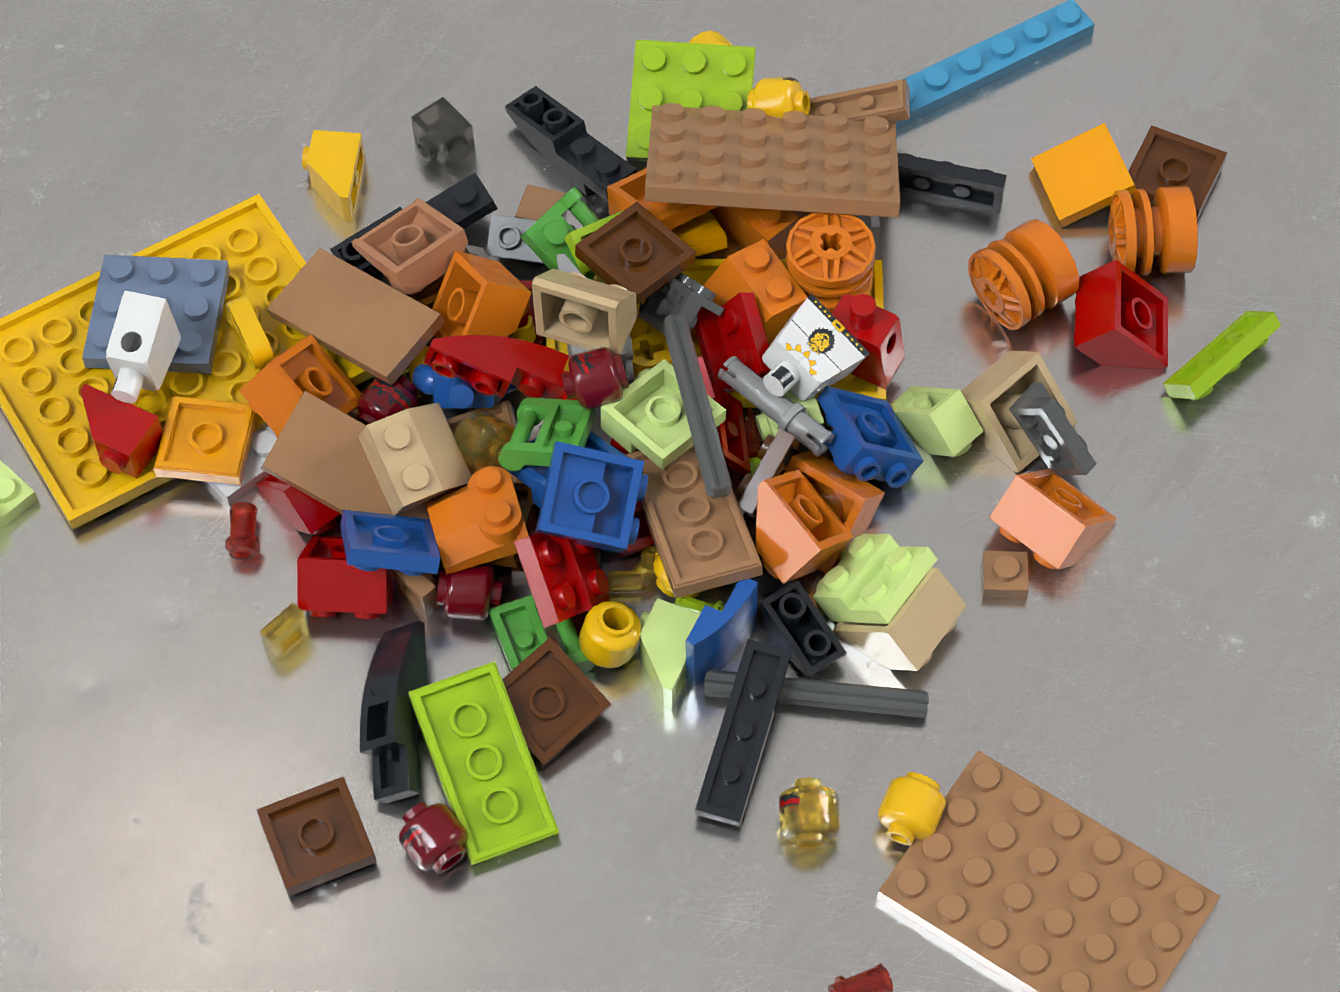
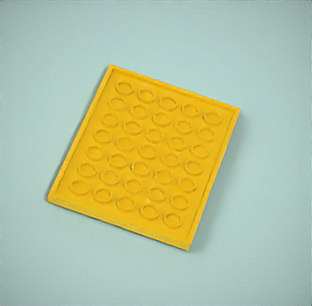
M260 194L131 255L227 260L230 268L211 374L167 372L159 390L151 391L141 388L137 401L130 403L157 415L163 431L173 396L248 403L239 390L265 366L258 369L253 368L233 327L225 303L245 295L247 296L267 336L274 358L306 338L301 333L274 319L267 310L270 304L304 267L306 261ZM101 270L0 318V408L72 530L174 479L156 476L154 465L158 451L138 479L124 472L115 474L106 469L99 461V455L92 438L80 390L84 384H87L111 395L116 380L111 369L86 368L82 359ZM320 345L354 386L374 377L371 373ZM259 414L254 432L268 426Z

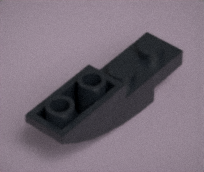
M534 86L505 106L507 114L531 144L555 169L585 195L594 191L608 202L607 186L638 172L637 168L588 134L583 119L537 86Z
M476 172L425 202L463 229L498 209ZM398 207L330 249L332 254L374 278L383 276L381 271L353 247L351 241L363 236L401 211L402 208Z
M744 513L742 516L755 546L756 527L747 513ZM757 552L762 564L763 575L749 579L758 582L757 621L778 647L792 651L791 661L808 678L846 656V650L798 579L783 584L780 579L768 573L763 566V558ZM738 582L731 583L732 587L735 588Z
M421 621L384 632L374 652L365 681L360 716V753L372 756L374 801L390 803L421 793L418 720L408 696L409 691L428 685L425 623Z

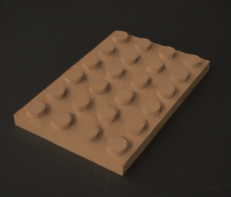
M667 103L662 106L653 105L644 201L898 218L900 192L896 122L889 123L885 118L878 116L868 117L864 121H853L841 114L812 116L798 111H789L783 114V118L768 116L763 110L756 108L735 111L724 110L718 106L689 108L676 103Z
M979 750L944 797L946 800L945 809L935 833L930 837H925L924 840L915 838L912 845H910L878 890L877 899L1025 992H1162L1221 897Z

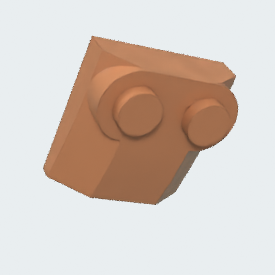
M417 198L412 204L351 242L353 247L365 259L388 277L391 287L403 294L414 295L421 292L427 285L447 272L454 251L465 252L468 239L462 227Z

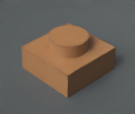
M983 551V598L1027 599L1029 592L1028 552Z
M393 570L397 591L424 618L427 619L439 609L436 592L438 584L430 573L410 576L399 570Z

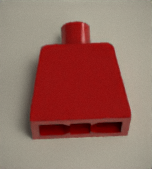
M844 294L831 314L869 352L865 359L850 374L886 390L905 358L900 319L896 314L876 306L875 299L870 295L859 294L853 296Z

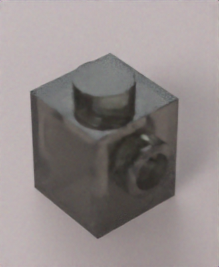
M444 97L411 117L414 140L419 152L427 161L433 160L443 171L455 163L463 162L475 151L472 125Z

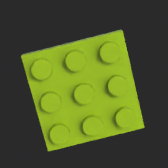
M636 39L626 147L627 161L647 162L653 105L662 106L667 103H676L689 108L718 106L724 110L744 111L748 109V94L753 88L756 47Z

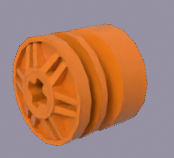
M1186 185L1159 187L1155 192L1152 207L1146 190L1143 188L1136 189L1133 192L1132 198L1126 189L1115 190L1112 194L1108 219V242L1113 261L1117 259L1133 272L1136 267L1137 273L1140 276H1148L1151 272L1154 257L1160 272L1164 275L1191 273L1195 268L1197 260L1198 225L1194 198L1190 188Z
M813 212L799 219L789 231L786 243V269L807 297L813 294L832 313L844 294L853 296L867 294L871 296L876 249L873 233L862 220L853 215Z
M1038 219L1027 220L1009 231L1003 240L989 243L987 248L976 251L968 260L969 277L979 301L1000 325L1009 330L1022 328L1027 325L1029 320L1038 318L1044 309L1056 307L1072 297L1079 289L1077 266L1067 245L1048 224Z

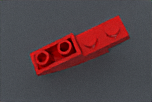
M456 335L436 338L432 340L423 362L430 365L437 374L447 378L457 377L471 383L475 390L485 395L493 396L496 394L503 398L509 385L512 384L517 386L523 394L532 398L577 400L576 397L572 399L567 398L561 376L562 373L567 372L564 371L570 355L525 340L490 335Z

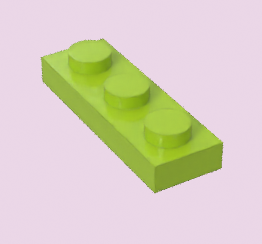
M1246 311L1163 383L1169 397L1199 400L1210 394L1215 383L1223 376L1236 371L1241 366V361L1247 355L1266 345L1269 341L1268 337L1281 327L1275 312Z

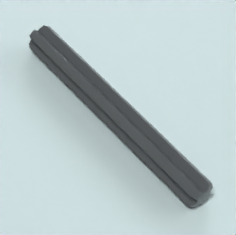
M682 314L669 315L664 319L663 330L706 492L712 499L727 497L731 493L730 488L732 484L687 318Z
M707 671L704 681L705 695L709 697L730 698L737 672ZM785 677L778 703L923 718L926 717L928 712L929 695L926 691Z

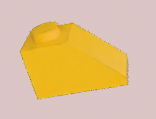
M313 130L310 146H304L303 170L309 171L312 188L345 222H353L366 159L361 133Z

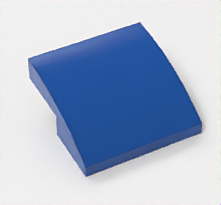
M751 579L738 581L722 612L707 605L704 606L685 641L686 684L696 687L703 683L707 671H720L746 644L747 639L750 638L757 626L758 582Z

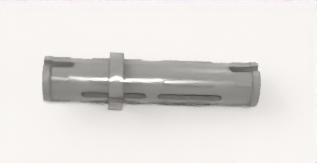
M736 356L730 357L723 364L728 370L725 371L721 368L718 378L725 381L778 424V430L781 428L796 436L817 457L828 449L824 442L827 441L831 444L835 435L807 415L806 407L800 403H792L785 396L776 397L765 388L763 379L739 361V358Z

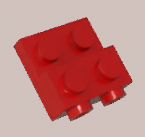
M540 532L514 542L544 628L560 623L579 613L589 611L593 606L601 602L610 601L608 595L609 583L603 570L598 567L593 552L594 547L577 544L576 540Z

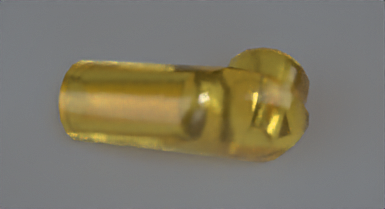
M648 547L641 552V560L632 571H608V593H643L649 591L658 578L653 568V562L659 554L657 548Z

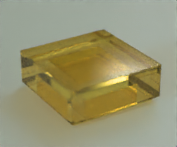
M293 602L259 631L265 652L275 661L283 658L309 635L304 612Z

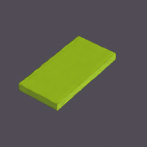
M495 661L408 692L448 805L467 830L468 839L464 847L467 850L466 854L471 867L559 835V829Z

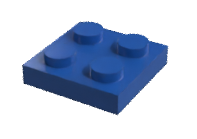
M343 510L340 527L347 565H354L356 568L364 571H377L380 568L399 570L410 576L438 573L440 554L430 519Z

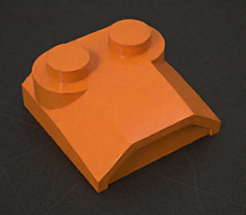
M484 467L470 477L467 486L426 503L446 575L516 554L518 552L514 542L529 536L510 472L501 467Z

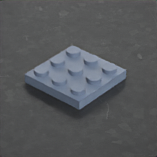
M104 255L82 356L85 367L111 369L106 359V350L124 291L164 298L168 302L180 332L181 340L167 372L211 374L230 274L228 261Z

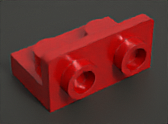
M740 292L724 303L721 307L725 310L721 316L710 310H699L697 313L698 318L694 329L711 385H716L725 392H737L725 381L718 378L721 368L725 371L728 370L723 364L732 356L739 358V361L762 379L771 371L762 359L769 345L754 293Z

